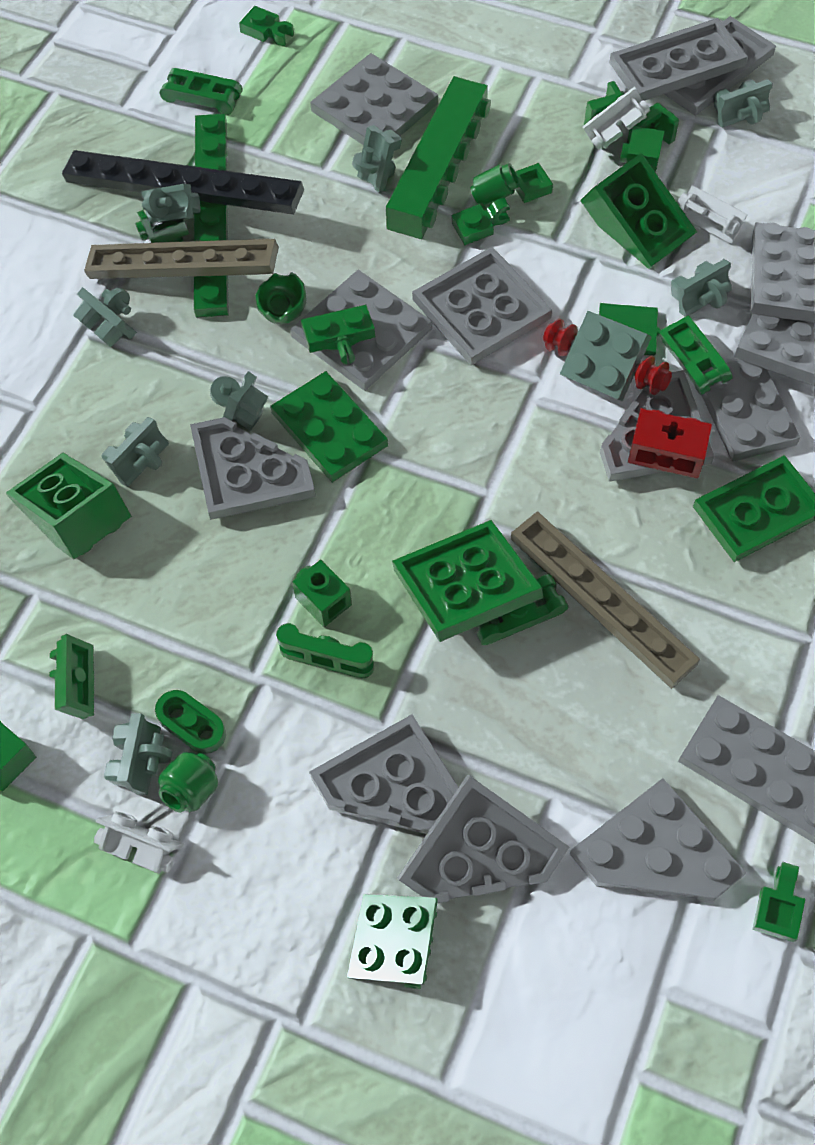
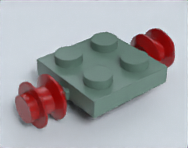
M587 311L579 331L575 324L565 328L563 319H557L545 329L543 340L546 350L553 351L558 347V354L562 357L567 356L560 375L622 402L634 376L636 388L641 390L648 385L650 386L649 391L651 395H656L660 391L666 390L671 381L672 372L669 371L668 362H662L659 366H656V359L653 356H649L641 362L652 338L646 333L591 311Z

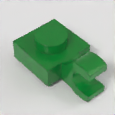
M505 198L495 200L486 210L483 209L481 204L452 214V225L465 246L494 235V226L509 222L510 217L506 211L510 210V206Z
M782 862L781 867L778 866L776 869L774 889L765 886L761 888L752 930L793 943L797 941L806 900L805 898L793 895L799 866Z

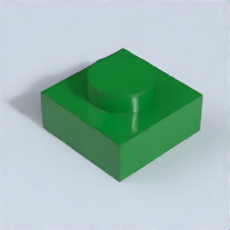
M540 163L516 171L520 187L515 190L524 203L553 192V183Z

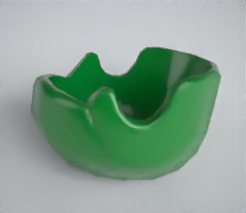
M290 272L289 275L273 273L267 281H264L259 286L255 295L258 311L268 321L276 324L290 323L301 316L306 306L304 283L293 272Z

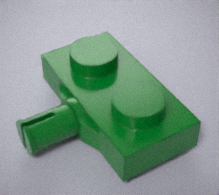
M366 304L301 319V326L309 352L313 353L326 349L338 350L343 364H348L347 356L350 364L355 360L351 346L360 341L376 338L375 327Z

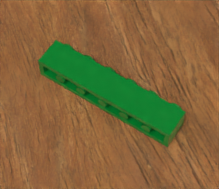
M453 76L386 205L387 230L422 240L427 229L433 228L437 217V208L439 205L443 206L445 204L448 186L450 182L455 183L459 173V164L461 160L466 161L470 150V142L472 139L476 140L480 131L482 118H487L489 114L491 100L487 99L488 85Z

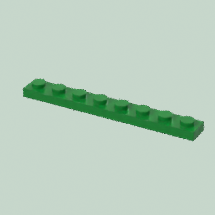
M226 114L195 115V167L227 171ZM200 201V213L194 214V241L228 240V205ZM228 275L194 276V313L196 318L229 316Z

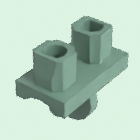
M750 79L742 82L738 90L729 92L725 88L716 91L714 94V108L718 111L717 124L723 128L745 119L751 125L760 122L763 113L770 111L769 93L773 83L768 79L758 83Z
M375 125L367 127L362 152L355 154L353 157L352 165L358 171L357 177L371 183L378 193L385 190L387 179L394 176L396 166L392 157L394 151L400 149L401 136L391 129L383 132Z
M190 184L141 191L144 200L142 207L146 210L150 224L193 218V214L200 213L198 193H191Z
M723 259L713 265L705 261L697 266L694 271L695 276L690 279L679 276L672 280L671 295L679 301V313L686 317L707 304L716 309L724 306L727 303V293L732 290L728 276L731 262Z
M84 287L76 294L84 301L73 316L90 330L103 316L105 320L96 329L94 334L110 347L123 335L127 336L130 340L135 336L137 332L117 316L121 313L128 315L131 312V307L128 305L130 295L122 288H115L112 291L105 289L102 293L103 303Z
M248 371L244 376L241 387L231 377L222 376L215 379L210 387V396L217 405L226 407L223 417L233 422L236 421L251 431L263 413L261 409L268 399L266 394L254 387L257 376Z
M147 417L141 424L133 422L125 430L124 437L126 440L119 447L109 446L102 453V459L113 471L119 482L126 487H129L147 467L157 470L162 465L158 455L169 445L168 440L159 431L156 421L150 417Z
M141 713L131 714L129 723L115 725L112 737L113 743L116 747L123 750L121 760H110L106 764L104 778L114 785L126 787L137 795H148L152 774H157L159 763L171 762L173 753L169 748L162 746L164 735L160 734L161 727L146 721L145 716Z

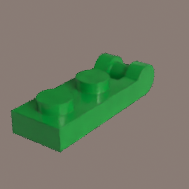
M689 315L659 331L662 342L693 382L700 395L711 391L710 387L720 381L724 384L733 379L727 363ZM711 367L713 368V370H711V371H709V372H707V373H705V374L702 373V372H704L705 370H707V369H709V368H711Z

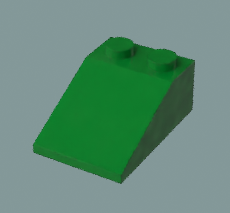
M642 152L593 187L580 200L598 227L648 269L697 233L695 227Z
M64 452L6 492L12 502L51 542L72 559H76L78 556L89 552L94 544L108 534L117 531L125 521L132 517L112 482Z

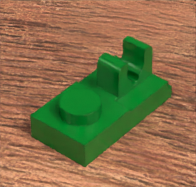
M68 634L62 635L61 640L57 641V648L50 652V658L56 660V669L49 672V676L55 679V710L83 720L94 716V645Z

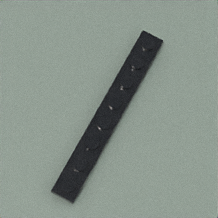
M73 150L62 171L65 181L69 183L139 193L145 190L190 184L191 193H198L201 202L294 215L304 192L302 181L78 150Z

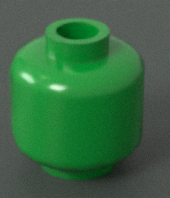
M184 752L177 755L159 776L158 784L160 790L158 793L161 800L170 809L179 813L183 811L193 812L200 809L218 786L214 762L208 756L201 753L196 755Z

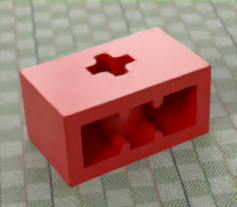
M640 408L627 463L698 479L705 461L712 424L702 422L696 418H684L666 414L660 410Z

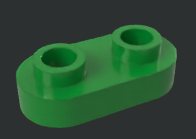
M171 690L164 693L157 700L155 714L161 726L198 753L208 754L215 752L223 745L226 738V730L222 720L192 696L181 690ZM177 709L183 710V714L180 717H171L173 711ZM204 731L213 732L211 738L207 740L200 739Z

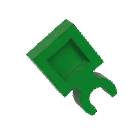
M255 5L239 22L240 33L265 42L270 37L275 44L285 46V34L291 37L294 36L293 24L287 21H280L279 15Z

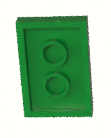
M327 371L270 405L273 416L332 483L388 447V438Z
M783 455L695 499L693 508L732 561L736 562L814 522L815 493L788 458Z

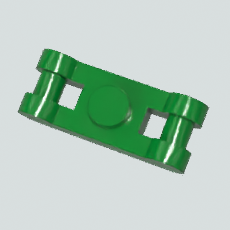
M172 68L167 76L168 82L162 85L159 94L163 100L169 103L180 100L216 108L220 113L229 115L235 108L236 103L234 100L239 99L243 88L239 82L232 79Z
M547 574L536 579L542 587L543 598L546 602L544 605L537 607L535 602H532L498 617L500 621L498 624H492L488 621L477 626L478 632L476 635L481 645L492 644L567 611L569 605L564 596L558 595L555 589L557 583L553 576Z
M291 623L282 624L277 629L276 636L281 655L284 658L357 678H367L374 671L373 650L367 643L359 642L353 646L340 644L338 640L330 636L321 635L318 638L299 633L298 628Z

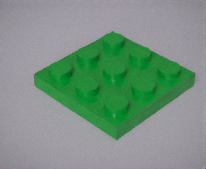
M492 520L392 560L395 573L439 642L543 598L541 585Z

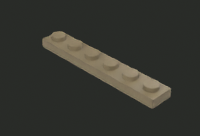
M275 239L91 245L84 272L89 279L273 274L279 246Z
M538 511L511 532V540L547 574H551L554 580L671 689L698 665L699 657Z

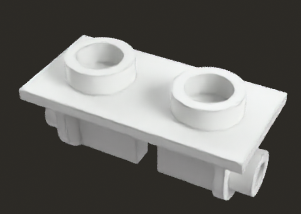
M633 87L601 113L594 116L592 120L583 126V129L598 150L602 147L606 149L623 135L619 129L621 125L624 124L630 130L641 120L647 118L646 114L651 110L646 102L641 99L637 89Z
M694 185L691 186L687 194L683 193L677 202L691 223L732 244L748 214Z
M115 811L113 815L100 817L96 820L97 823L105 826V829L100 828L94 837V843L99 845V850L126 860L129 858L132 847H136L137 851L132 863L154 871L157 874L161 873V871L168 873L171 870L174 857L169 856L170 852L182 848L184 843L172 839L174 834L171 831L157 826H150V829L136 824L137 818L123 812Z

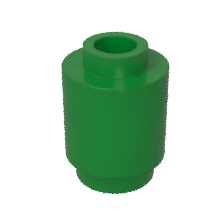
M510 163L506 165L499 164L475 176L470 189L475 201L478 204L483 203L484 206L488 207L495 200L514 194L515 189L520 187V181L514 167Z

